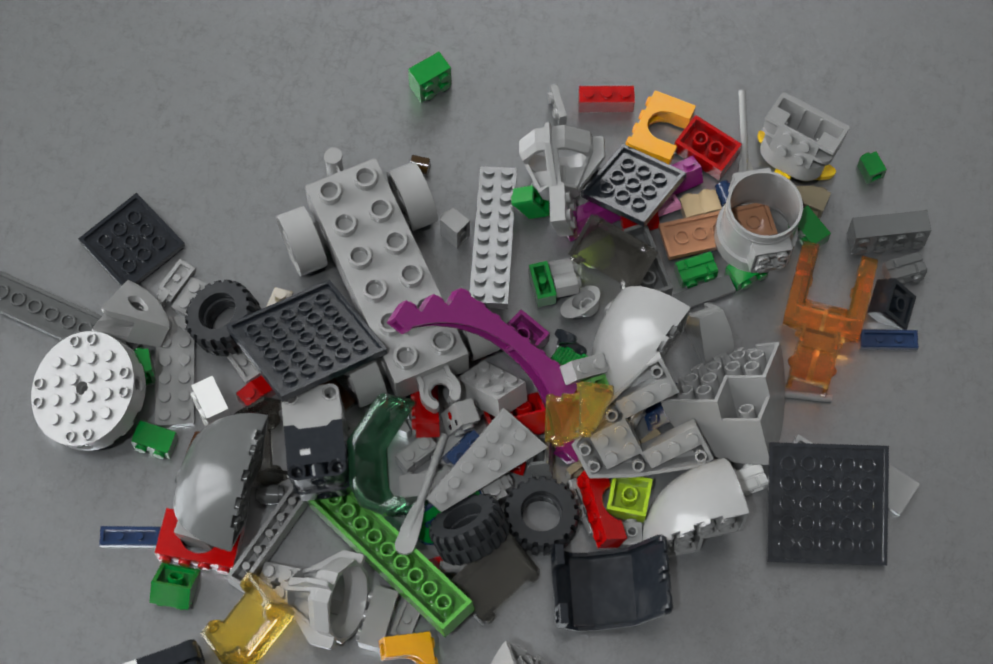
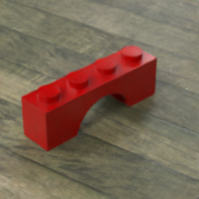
M584 470L577 478V485L580 488L582 501L587 511L588 521L591 525L597 548H618L627 539L622 521L611 516L606 511L602 502V495L611 486L609 478H589Z

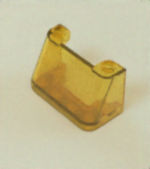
M579 382L577 383V393H563L562 396L546 395L545 442L552 443V446L561 447L564 446V443L582 437H591V434L596 432L614 396V386Z
M249 571L240 582L241 589L246 593L224 621H209L201 631V635L222 664H257L294 616V610L259 576Z

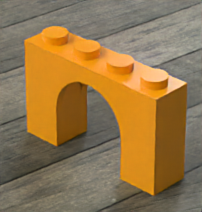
M655 90L652 97L648 96L645 103L646 109L641 110L638 118L640 121L634 124L632 129L633 135L627 138L625 145L670 165L677 146L654 137L648 127L657 122H666L685 129L694 116L696 105Z
M430 631L383 637L378 641L381 661L409 659L416 664H438L437 657H434L433 651L435 641L431 637Z

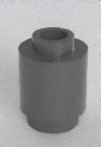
M260 485V488L256 489V501L259 500L260 504H278L285 495L284 486Z

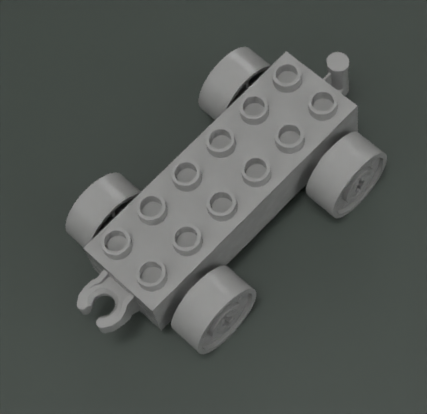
M329 148L324 153L328 177L305 186L308 206L316 222H312L304 206L276 216L286 249L298 274L303 276L328 265L322 247L327 245L357 313L387 348L388 354L343 374L358 407L361 408L387 397L386 387L382 378L386 375L397 400L419 391L423 406L430 412L437 413L439 411V403L431 395L433 387L436 385L446 386L449 389V398L452 404L459 402L461 387L456 375L469 370L468 357L471 361L496 352L500 348L476 334L461 329L439 326L418 327L401 335L386 323L397 305L405 300L413 302L417 309H419L426 297L432 294L441 297L411 233L438 221L436 206L428 184L415 162L387 172L386 180L376 158L344 170L343 155L340 149Z

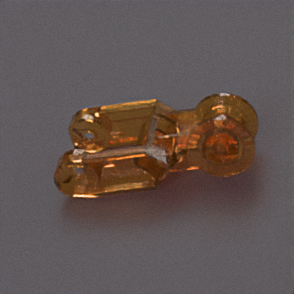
M804 240L782 323L795 330L794 336L798 337L794 354L787 360L790 369L785 387L790 389L793 381L820 387V397L825 398L831 378L837 374V369L834 366L838 349H842L843 343H858L878 259L861 256L853 288H851L848 309L807 299L809 287H811L813 281L812 275L820 245Z

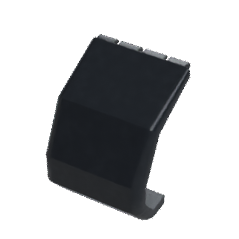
M655 535L627 548L589 553H571L564 551L563 544H555L551 550V570L556 627L571 631H601L634 627L670 614L673 609L669 574V556L667 554V537Z

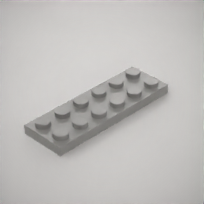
M185 316L167 317L169 330L161 347H156L155 425L163 428L195 426V405L190 395L193 392L191 385L195 384V341L187 332Z

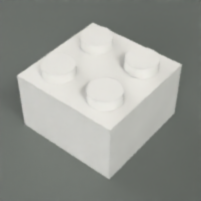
M213 376L191 385L193 392L190 395L205 427L220 418L230 415L227 404Z

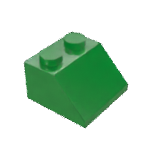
M161 563L151 581L149 603L158 606L175 607L179 610H189L194 600L200 569Z

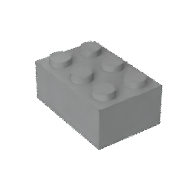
M486 361L479 363L457 378L461 387V399L467 400L472 398L476 407L495 417L502 408H505L510 413L527 401L525 381Z

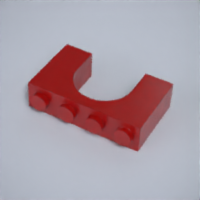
M166 508L155 549L157 559L163 563H171L173 561L178 562L180 566L184 567L194 565L204 571L215 569L218 573L228 574L238 561L246 529L245 525L231 551L214 547L204 553H194L186 549L181 539L174 534L178 519L174 509Z

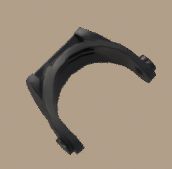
M562 329L555 331L554 335L558 339L557 347H570L575 353L580 355L587 353V349L576 342V335Z

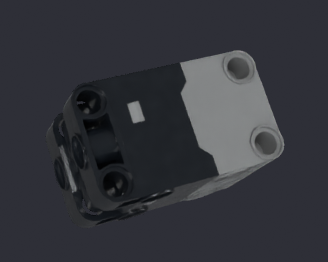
M334 384L319 385L282 402L287 473L290 482L293 484L296 497L301 501H310L349 495L353 490L352 463L348 442L349 432L346 412L338 387Z

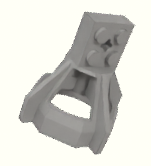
M545 123V127L536 128L519 140V155L542 199L550 201V222L558 236L574 235V228H576L575 216L573 217V211L576 210L574 198L580 195L582 187L605 159V139L603 136L593 137L591 132L567 125L551 126L550 123ZM558 150H572L579 152V154L559 157ZM545 151V156L537 155Z
M343 550L306 569L265 561L251 599L261 605L291 611L312 646L332 650L335 643L343 644L353 636L362 623L363 612L369 603L367 602L369 596L368 571L363 568L366 557L360 553ZM341 574L344 577L343 602L332 599L333 590ZM330 613L338 615L332 625L330 624Z

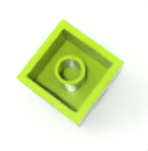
M644 477L613 478L606 511L615 518L625 520L636 519L637 522L644 523L653 479Z

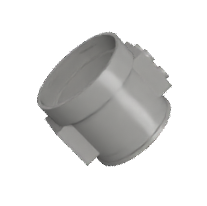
M771 168L733 173L726 204L719 212L714 229V240L720 255L735 268L746 272L766 273L784 268L788 264L797 241L798 224L803 212V201L799 190L788 178L772 172ZM745 203L764 204L778 211L785 218L790 228L777 235H758L742 227L735 219L731 209Z

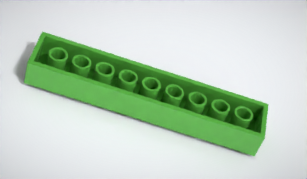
M354 489L346 496L307 501L310 508L353 550L363 554L366 557L365 561L445 638L474 611L472 601L416 548L409 555H402L396 551L395 542L399 532Z

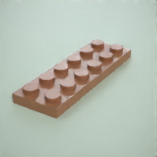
M753 203L731 209L737 222L746 230L764 236L778 234L769 206ZM720 211L660 223L658 228L668 260L718 250L714 240V229Z

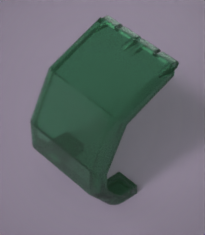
M385 393L378 395L347 440L349 486L360 507L382 516L406 518L414 504L412 503L407 506L403 496H394L390 490L387 448L408 417L412 407L415 406V400ZM425 500L424 507L429 504L428 500Z

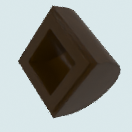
M412 155L410 163L415 162L422 174L428 175L431 167L430 159Z

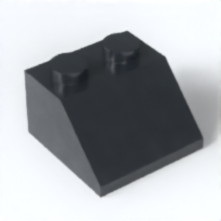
M896 278L877 279L867 313L877 322L907 330L917 296Z

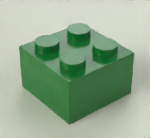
M439 51L408 69L409 87L421 103L432 99L435 94L441 91H446L452 85L451 67Z

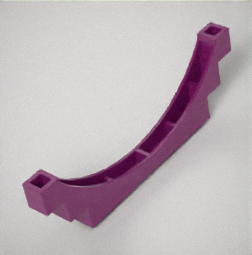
M459 288L453 291L446 303L442 297L432 294L425 298L419 309H417L413 302L407 300L397 305L386 323L401 335L418 327L439 326L461 329L492 342L511 356L530 377L544 401L554 433L556 448L554 454L568 465L578 461L579 458L572 444L580 435L574 432V429L584 412L579 409L577 404L570 402V399L580 382L565 385L560 370L561 365L557 361L551 360L543 350L536 348L528 338L522 337L513 326L507 325L498 314L492 313L483 302L473 298L466 289Z

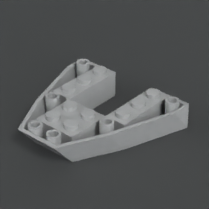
M660 351L597 411L573 442L572 447L589 478H634L692 469L714 459L694 418L640 444L627 417L679 392L677 384Z

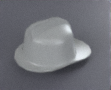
M593 285L581 288L578 294H574L561 305V315L566 318L593 316L600 307V290Z

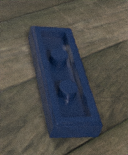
M860 329L859 331L860 350H918L919 348L918 330Z
M101 526L99 546L156 548L161 527Z

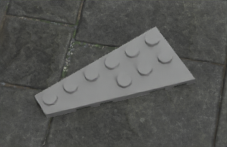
M502 408L427 496L426 500L440 512H443L548 447L505 408Z

